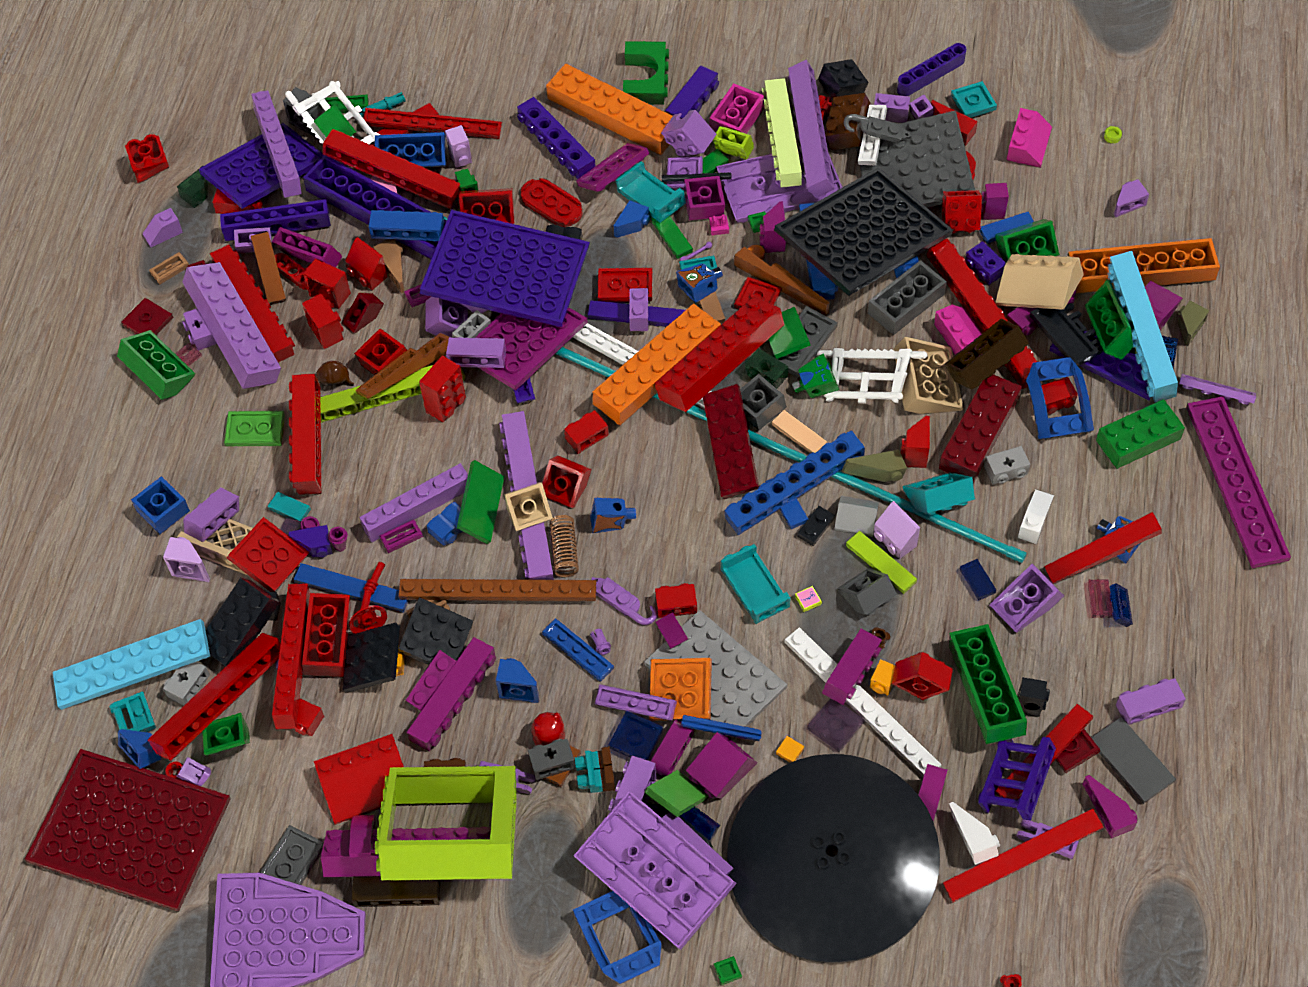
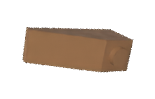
M387 239L374 246L373 249L383 256L386 272L402 294L404 293L403 259L401 254L403 249L399 242L396 243L393 239Z

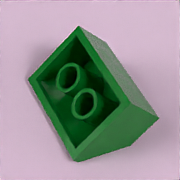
M1041 219L995 234L998 251L1006 263L1012 254L1060 255L1051 220Z

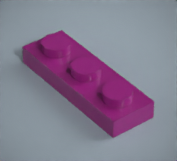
M438 650L405 701L422 711L456 660Z

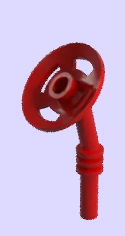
M378 562L371 578L367 580L363 588L364 594L361 608L349 621V628L354 634L383 626L387 620V612L383 607L377 605L369 606L371 595L374 594L378 586L379 577L385 567L383 562ZM375 610H379L381 616L376 615ZM355 620L359 623L358 628L354 626Z

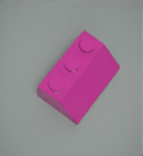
M1020 108L1008 149V161L1041 168L1052 126L1038 111Z
M950 305L936 311L934 325L955 355L983 333L966 308Z

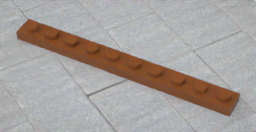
M400 579L399 599L417 600L420 597L425 600L596 601L597 582L596 580Z

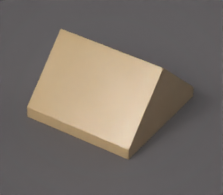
M542 482L504 494L506 508L516 531L553 519Z

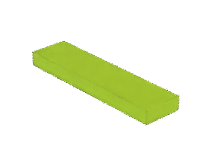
M858 531L846 542V546L876 571L888 574L892 585L901 593L905 594L917 582L915 576L861 531Z

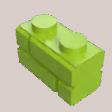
M722 126L718 128L713 139L716 149L746 160L754 149L751 135Z

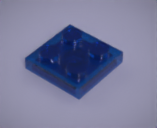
M626 711L608 747L610 746V749L630 758L635 756L648 760L663 731V726Z

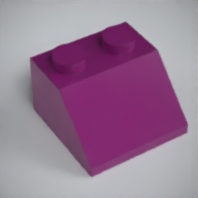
M779 201L764 215L763 224H760L759 243L760 246H763L765 253L785 252L786 241L774 231L775 225L785 220L783 201Z

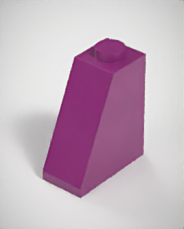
M927 764L919 797L927 807L934 822L948 770Z

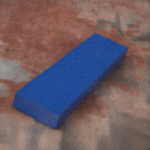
M556 618L542 631V635L598 681L601 682L614 669V665Z

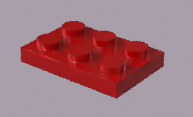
M598 268V301L630 302V289L648 288V301H652V268Z

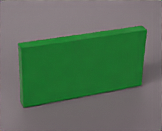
M476 460L470 463L457 529L488 544L492 540L505 476Z

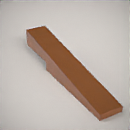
M743 247L734 255V266L765 283L781 287V292L825 316L829 313L830 303L776 262L770 266L746 247Z
M439 333L420 349L409 348L355 390L356 393L369 399L436 361L442 355H446L449 336Z

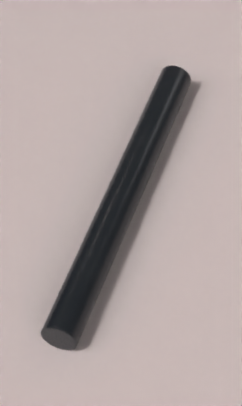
M732 173L662 175L661 180L662 182H681L685 179L720 176V180L732 179Z

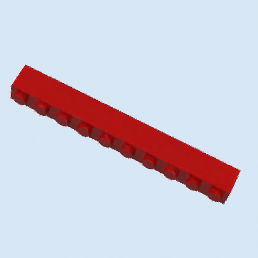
M948 238L928 249L927 258L940 276L947 281L946 284L963 308L967 309L982 332H985L1000 319L1007 321L1002 309L997 307L993 297L988 295L983 283L978 281L974 271L967 266L964 257L959 255L955 245L951 244ZM1026 346L1022 352L1014 355L1005 364L1017 383L1022 386V389L1028 387L1026 379L1031 365L1037 362L1032 350Z

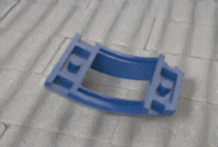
M1071 357L1032 363L1026 383L1028 384L1033 404L1038 439L1093 431L1091 406L1081 369ZM1073 376L1081 413L1048 418L1040 381Z
M614 891L573 909L600 969L617 983H624L660 965L662 943L658 939L652 925ZM629 908L648 946L610 964L592 925Z

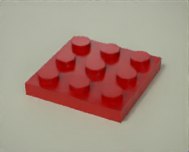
M263 517L228 554L227 559L268 591L276 592L310 552Z

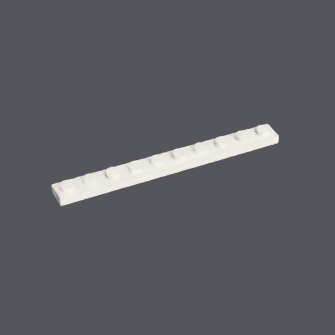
M588 323L573 336L576 340L622 365L638 352ZM701 398L695 405L705 410L703 398Z
M799 627L785 639V644L826 683L836 668L837 663ZM856 685L854 687L857 690L851 700L847 698L846 703L922 777H924L927 764L941 767L942 764L861 686Z

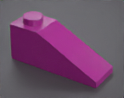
M1085 776L1082 785L1111 839L1134 830L1138 821L1135 811L1130 809L1125 801L1092 776Z

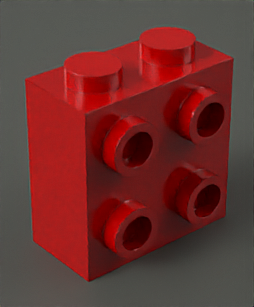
M979 190L943 192L942 221L953 229L952 233H957V231L972 233L975 230H980L982 195Z

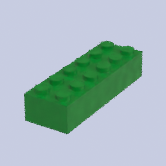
M985 624L950 632L949 649L985 743L990 744L1025 736L1027 719L989 625Z

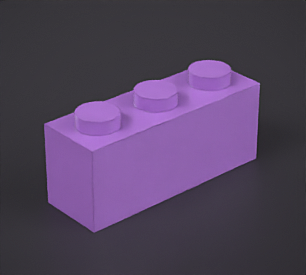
M449 337L446 356L451 361L460 365V367L504 368L506 357L505 339Z
M220 487L191 513L185 516L183 520L184 533L204 542L239 511V496Z
M1175 678L1171 680L1163 679L1152 686L1144 685L1134 692H1123L1120 694L1116 706L1121 717L1130 725L1183 707L1186 698Z

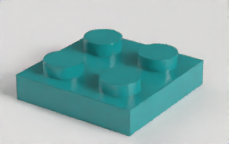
M983 81L951 90V97L960 112L970 118L997 109V104Z

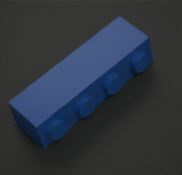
M371 210L369 232L372 239L439 241L445 223L443 213Z

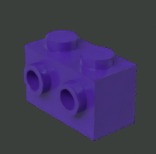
M983 241L966 252V264L978 275L980 280L990 285L1002 277L1006 262Z

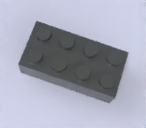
M920 260L869 300L868 314L891 334L895 335L945 295L947 281Z

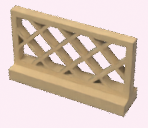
M229 519L225 523L229 528L216 530L208 537L217 536L219 541L214 543L207 542V540L201 542L182 531L177 536V538L183 537L189 540L200 557L247 575L227 559L228 554L233 549H225L223 545L234 543L236 547L237 542L241 541L253 529L252 527ZM239 530L245 532L244 535L235 537L233 533ZM231 533L232 538L221 541L220 535Z

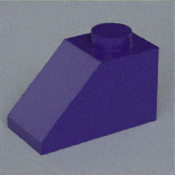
M327 525L289 532L290 538L309 551L310 556L325 557L333 554L332 544L328 539L329 529Z

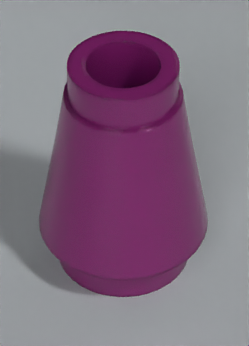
M337 526L330 530L328 539L334 548L341 552L346 549L348 534L344 528Z

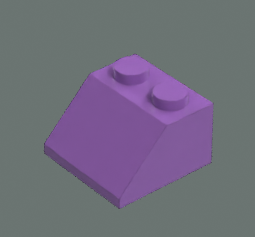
M430 297L426 300L425 331L433 335L442 333L452 337V333L468 319V309L460 303Z

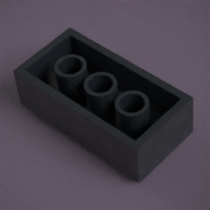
M240 577L205 630L210 655L227 666L257 638L280 602L251 580Z

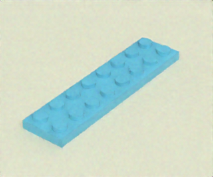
M199 619L54 671L53 678L58 708L62 710L210 657L204 622Z

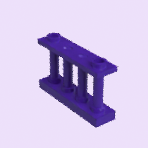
M1042 737L1040 744L1037 746L1014 743L1012 739L998 742L995 758L983 791L980 792L978 797V803L984 813L989 814L992 804L1017 808L1023 820L1031 821L1056 750L1050 738ZM1011 751L1036 754L1031 764L1008 760ZM1005 768L1030 772L1027 780L1024 782L1002 778ZM998 786L1023 790L1021 798L1018 800L997 797L995 794Z

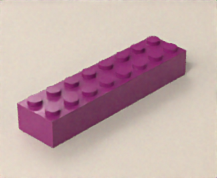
M491 827L397 828L392 831L391 841L490 839ZM374 829L372 834L371 856L355 858L349 857L350 830H327L321 853L323 877L381 876L380 871L377 872L376 861L379 858L378 854H375V841H378L377 829Z

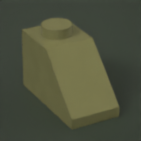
M1189 301L1186 306L1183 305L1178 312L1180 316L1178 326L1184 343L1189 346L1206 322L1210 311L1192 301Z

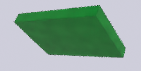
M795 307L781 312L784 326L768 339L776 359L811 346Z

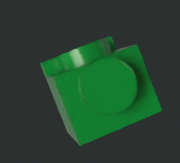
M468 169L455 172L456 182L460 183L459 192L478 190V183L474 175H470Z

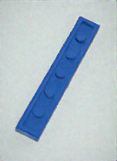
M303 563L300 564L293 579L295 583L308 584V587L334 594L350 595V598L359 601L363 599V588L367 581ZM378 584L374 594L371 595L370 604L404 613L409 600H400L399 590Z

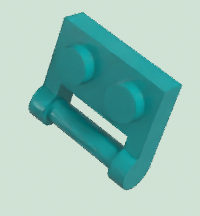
M143 691L116 701L109 706L111 713H114L119 730L148 732L156 728ZM126 707L133 725L131 729L127 728L122 710Z

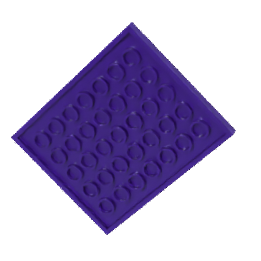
M451 210L420 287V294L562 327L590 242Z

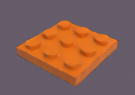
M651 659L650 695L677 701L673 720H682L683 715L711 720L712 659ZM649 716L651 721H664V719Z

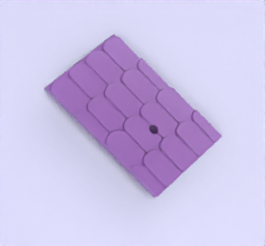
M799 148L797 149L802 171V185L780 187V181H776L775 170L778 169L774 168L773 158L776 157L772 156V154L716 166L718 173H732V179L721 181L735 220L738 223L748 222V215L764 211L767 214L779 201H783L784 212L799 210V204L816 203L843 188L830 155L829 160L835 190L817 198L806 189L805 183L807 180L803 174L805 167L801 162L803 155Z
M630 790L574 854L575 858L680 950L737 884Z

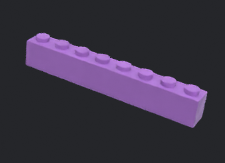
M269 91L252 93L254 112L284 198L302 194L300 178Z

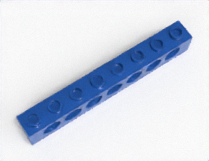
M852 430L840 434L832 443L823 445L821 450L816 453H810L802 462L794 463L789 470L777 474L772 481L761 484L753 493H747L742 497V500L728 505L726 510H724L725 519L737 535L742 534L781 509L784 505L841 471L847 459L864 456V445ZM840 449L845 450L844 453H839L837 451ZM824 459L829 460L828 463H823L821 461ZM808 469H811V470H813L814 472H812V473H807V472H805V471L808 470ZM796 479L798 482L791 483L790 480ZM777 489L782 490L781 493H775L774 491ZM761 499L766 500L765 503H759L758 501ZM745 509L750 510L749 513H742Z

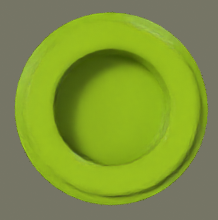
M1110 126L1106 128L1104 139L1108 143L1115 144L1121 140L1122 131L1118 127Z

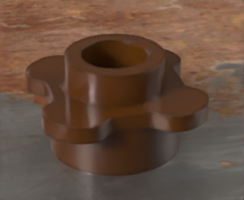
M875 627L872 629L871 634L882 639L879 647L884 649L886 641L890 640V634L882 628Z

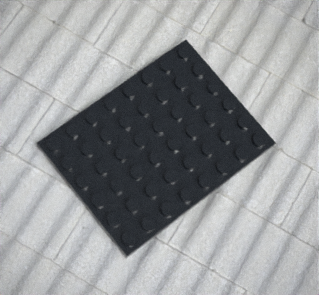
M876 168L775 225L774 231L843 292L850 296L951 236L953 229L881 169Z

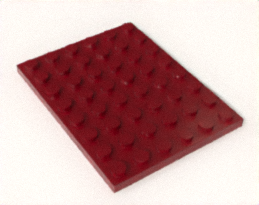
M80 749L25 857V861L179 912L231 797L221 792L144 768L139 769L137 766Z

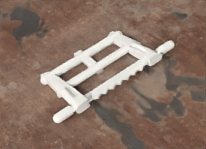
M330 81L328 87L312 93L311 97L298 103V100L291 91L285 93L288 100L294 105L292 106L294 111L303 117V122L307 123V127L311 129L312 133L316 134L315 138L320 139L319 143L321 144L325 141L326 136L314 123V120L307 111L317 104H320L327 111L330 105L325 99L333 93L338 96L349 111L344 117L347 120L354 117L368 135L360 141L372 144L375 143V135H380L377 132H373L359 114L362 111L359 105L354 107L340 89L339 81L336 83Z
M833 348V351L819 350L817 356L824 353L826 358L832 357L831 368L838 385L839 380H862L860 391H835L824 395L827 398L826 402L837 398L858 399V403H866V399H886L898 403L903 398L901 392L908 374L906 370L910 358L925 359L927 352H912L911 349H899V351L892 349L889 351L886 349L883 351L879 349L876 351L873 349L869 351L857 349L855 351L852 348L849 351H844L842 348ZM844 358L897 359L895 373L841 372ZM869 380H893L892 391L868 392Z

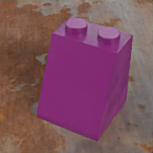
M716 732L686 771L690 774L689 779L692 782L705 787L704 792L708 796L722 799L758 762L729 737Z

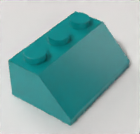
M951 472L903 486L905 494L916 511L923 512L925 515L936 514L938 510H950L954 505H967L968 501L975 500L972 477Z

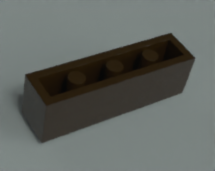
M353 876L352 902L354 907L440 905V880H381V876Z

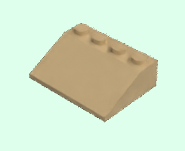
M1012 254L1004 267L995 304L997 306L1065 309L1084 275L1080 258Z
M904 337L893 348L894 351L911 349L912 352H927L925 359L910 358L906 370L908 374L901 392L903 394L904 411L918 414L962 411L963 404L959 384L953 380L944 365L953 357L951 347Z

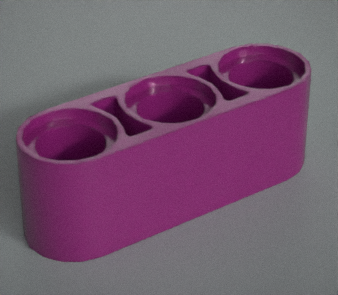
M677 719L673 722L651 762L656 763L657 774L665 777L673 772L692 739L695 729L682 727L681 721Z

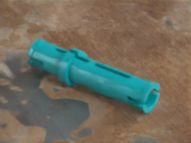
M400 92L390 97L386 96L383 100L365 108L391 110L392 107L406 102L404 95H402L403 93ZM362 108V111L359 113L362 118H364L365 108Z

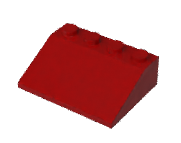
M393 734L313 761L335 825L350 820L353 816L364 815L381 809L385 776H389L390 767H404Z

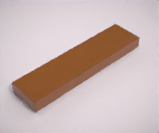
M269 233L252 235L251 239L269 304L285 301L286 297Z

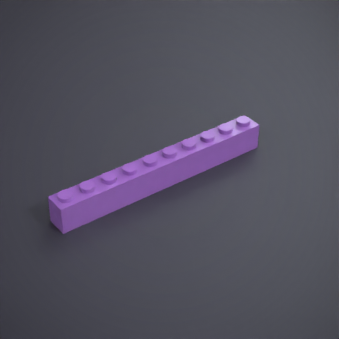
M804 60L788 68V80L791 84L789 89L793 96L791 101L795 108L793 113L797 119L795 125L799 131L797 137L801 143L799 149L803 155L801 162L805 167V170H803L807 180L805 186L809 193L812 192L814 197L817 198L835 190L815 74L808 61Z
M524 411L503 414V422L499 423L501 434L505 433V438H502L503 448L508 449V454H505L506 465L511 467L510 470H507L509 481H513L514 484L510 486L511 492L537 483ZM544 522L521 529L522 535L518 536L520 547L524 546L525 549L521 554L523 563H527L528 568L524 569L526 580H554Z

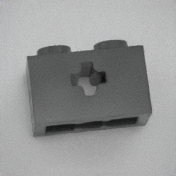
M557 739L550 744L544 746L537 745L528 750L536 780L576 769L568 739Z

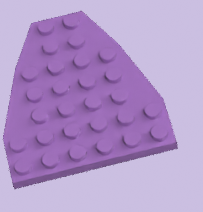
M263 873L218 874L210 987H299L319 980L364 957L366 913L324 892Z

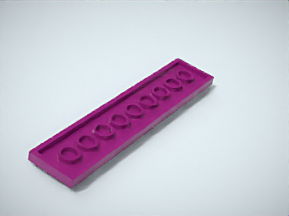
M1224 396L1187 403V411L1251 568L1289 561L1291 558Z

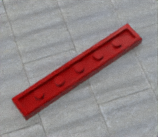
M1078 704L1046 736L1051 739L1056 748L1051 764L1093 720V715ZM1030 753L1022 763L1031 764L1036 754ZM1014 770L1007 779L1024 782L1027 780L1030 772ZM1001 786L996 790V794L1000 797L1018 800L1023 790Z

